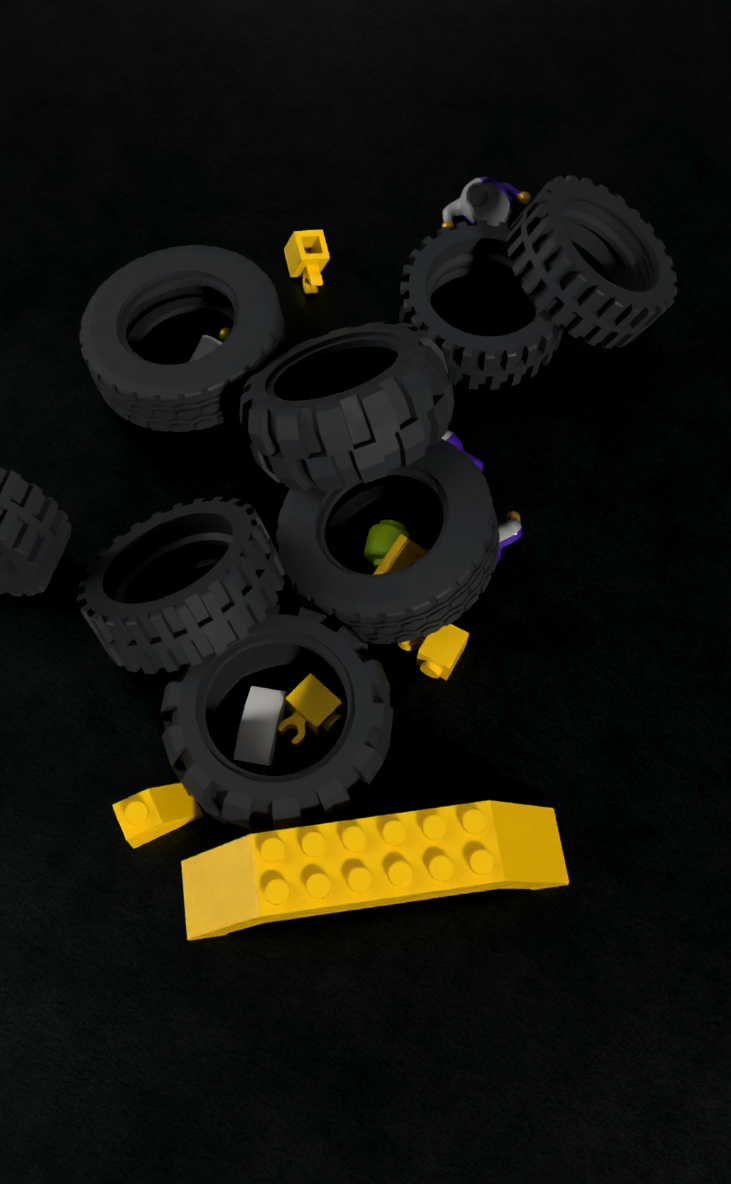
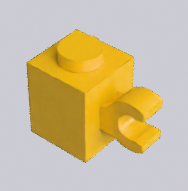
M323 230L294 231L284 248L290 277L303 276L305 294L317 293V286L323 285L320 272L330 259Z
M449 624L425 637L421 636L416 638V640L398 643V646L406 651L420 648L416 659V665L420 666V670L432 678L441 677L447 680L466 647L469 633Z
M310 673L285 698L287 710L292 716L284 719L279 724L278 733L282 736L288 729H296L298 735L291 741L294 748L301 746L305 741V727L317 738L324 731L330 733L343 718L341 716L343 713L342 701Z

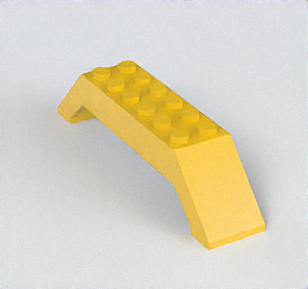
M492 800L253 833L181 861L187 940L227 935V933L258 924L493 889L536 890L569 884L554 808Z

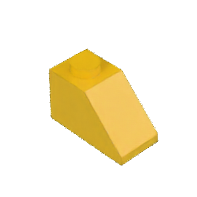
M182 783L148 788L112 805L123 834L134 849L204 816L198 802L192 795H188Z

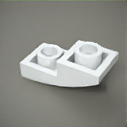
M251 686L241 718L233 760L266 766L273 765L278 726L284 719L285 698L288 691Z

